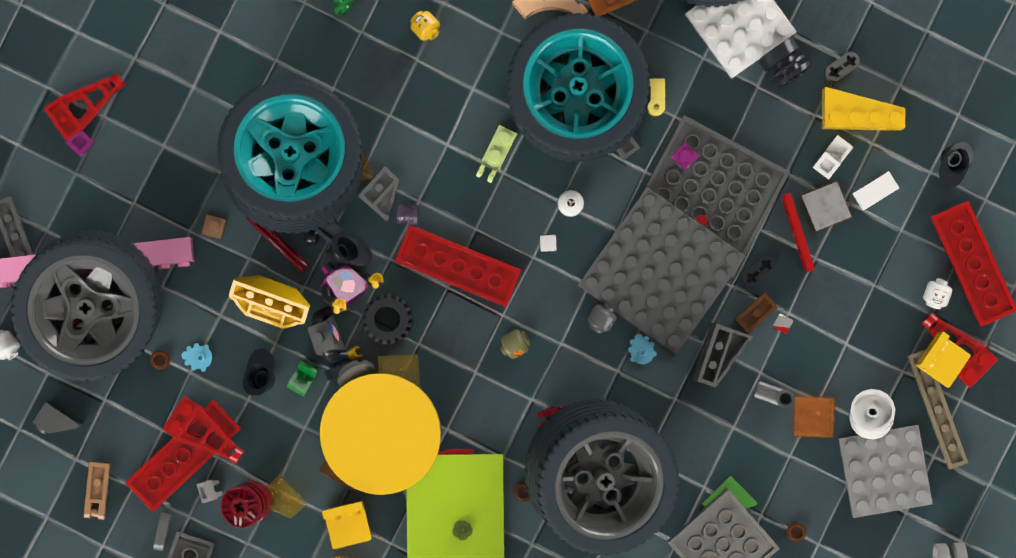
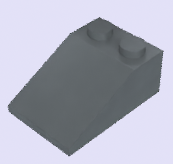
M176 531L167 558H211L215 543Z

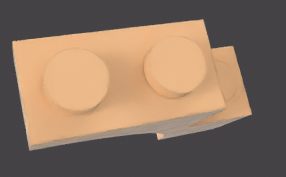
M514 0L512 2V5L524 19L546 10H556L567 14L581 13L585 15V13H588L582 3L577 4L575 0Z

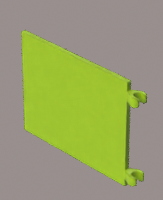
M503 454L437 455L427 474L416 484L407 488V558H504Z

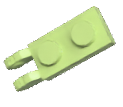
M501 125L498 126L476 176L481 177L488 164L494 167L487 180L492 183L517 133Z

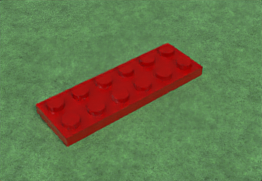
M969 201L930 217L979 327L1016 312V305Z
M409 225L395 260L398 264L507 307L521 269L412 225Z
M212 400L204 408L230 439L242 429L215 400ZM195 418L187 428L188 434L197 438L203 437L207 431L206 425L199 418ZM211 432L206 442L215 448H220L223 444V439L215 432ZM173 437L125 483L154 512L200 469L214 453L183 443Z

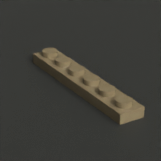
M925 350L908 355L907 358L947 468L950 470L967 464L968 460L939 382L915 366Z

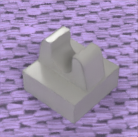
M209 480L196 484L202 504L216 500L223 494L222 491L215 492L214 486L219 484L218 480Z

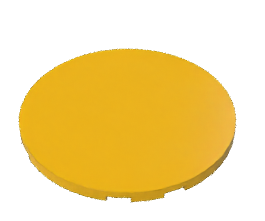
M368 374L345 384L328 402L320 425L321 447L330 468L347 485L369 494H393L416 484L432 467L440 448V421L429 397L414 383L393 374Z

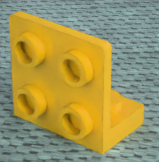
M942 331L937 332L915 366L949 388L971 355L948 339L949 335Z
M363 501L322 511L323 518L326 519L333 549L372 539Z

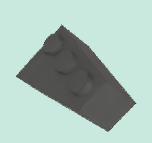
M711 323L692 380L711 387H717L753 336Z

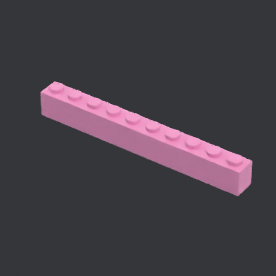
M191 237L132 243L137 246L138 250L144 253L145 257L147 256L150 264L153 267L158 266L159 270L169 269L172 264H178V267L190 266V262H195L193 240ZM36 255L0 259V288L11 287L10 283H16L25 266ZM77 269L74 271L82 278H87L94 269Z

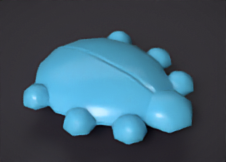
M642 334L635 335V340H630L632 347L628 348V352L632 356L630 358L631 362L647 364L657 355V352L653 349L654 342H648V336L643 338Z
M198 343L194 344L193 348L187 346V351H184L181 355L182 359L186 360L185 365H191L192 370L201 369L202 372L206 371V368L212 361V353L209 350V346L207 344L204 347L199 346Z

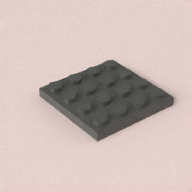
M728 488L667 541L681 558H770L780 549Z

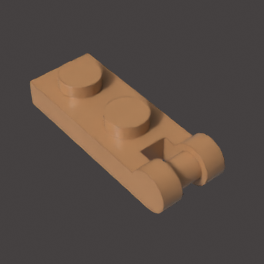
M89 462L84 518L98 517L100 520H105L111 466L109 463ZM92 503H99V509H92Z

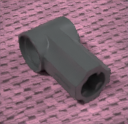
M759 381L754 398L782 408L792 406L795 401L794 394L791 391ZM783 393H787L791 397L788 405L780 402V396Z

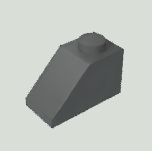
M45 402L32 422L36 425L35 429L43 434H46V432L56 433L76 429L82 426L80 422L50 402Z

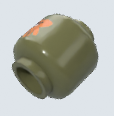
M515 329L502 336V344L499 347L504 356L508 355L511 359H516L528 352L531 343L524 331L521 332Z

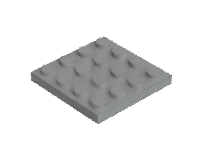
M919 425L890 429L886 435L877 439H866L860 435L838 438L852 518L933 504Z

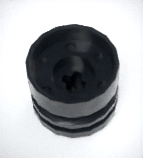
M792 37L782 42L757 61L765 72L772 69L776 71L770 77V80L773 81L777 77L781 78L775 84L777 89L797 80L812 65L809 61L800 65L799 62L806 56L802 54L795 58L793 54L799 49V46Z

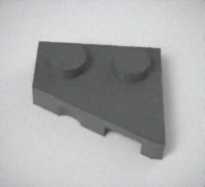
M384 166L357 196L387 222L400 179Z

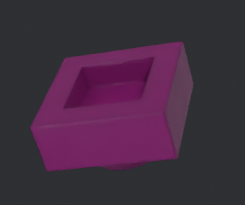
M81 130L73 137H70L65 143L82 157L95 142Z
M686 142L671 155V158L684 171L699 157Z

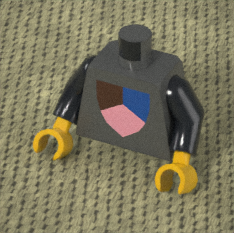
M327 306L316 311L312 316V324L307 327L316 354L324 356L331 363L348 360V358L352 361L360 358L362 354L357 355L355 352L360 346H355L346 351L333 315L335 313L334 309Z

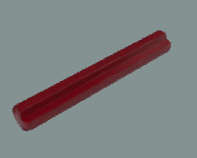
M246 217L300 272H303L309 266L274 230L271 231L266 227L263 228Z

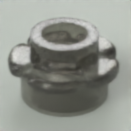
M465 520L462 522L457 521L454 524L453 535L458 537L459 540H466L473 532V529L470 527L471 524Z

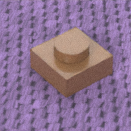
M206 215L201 234L222 239L227 220Z

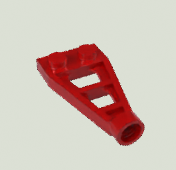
M116 72L106 79L57 98L43 109L67 141L81 130L84 131L114 94L125 86V83ZM111 81L114 83L115 87H112L110 85ZM96 89H101L104 97L97 104L93 105L87 95ZM84 100L88 105V110L82 118L76 119L69 110V105L74 101Z
M933 312L928 314L921 322L927 328L932 338L935 337L937 332L949 331L957 338L954 344L957 346L964 344L973 350V355L957 376L968 388H971L998 360L983 344L940 320ZM936 321V325L934 327H931V325Z
M186 396L183 397L162 428L163 431L178 441L225 457L234 464L239 461L244 453V450L236 446L200 405ZM195 418H199L207 427L206 433L201 438L189 435L187 432V428ZM211 432H215L223 439V444L220 448L207 444L206 440ZM232 449H235L232 455L230 456V451Z

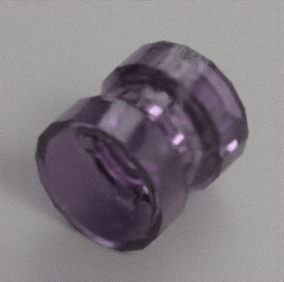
M398 204L397 224H404L409 221L411 225H417L418 205H411L408 208L404 204Z

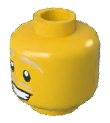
M419 11L412 17L410 27L420 40H433L439 34L440 22L430 12Z

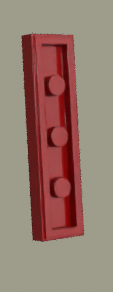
M791 193L785 194L781 199L804 271L815 270Z

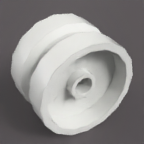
M869 389L859 393L851 404L849 420L853 430L866 439H877L886 435L893 426L895 416L893 400L881 390Z

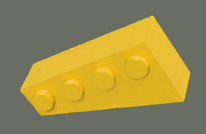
M824 87L822 89V129L901 131L905 129V108Z

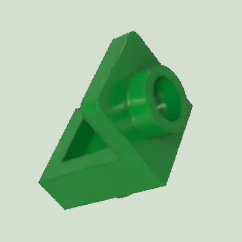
M301 361L287 387L304 397L315 380L318 370L311 363Z

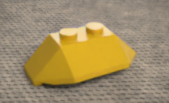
M260 275L234 278L229 293L231 300H234L238 308L246 316L282 329L304 324L310 308V304L296 288Z

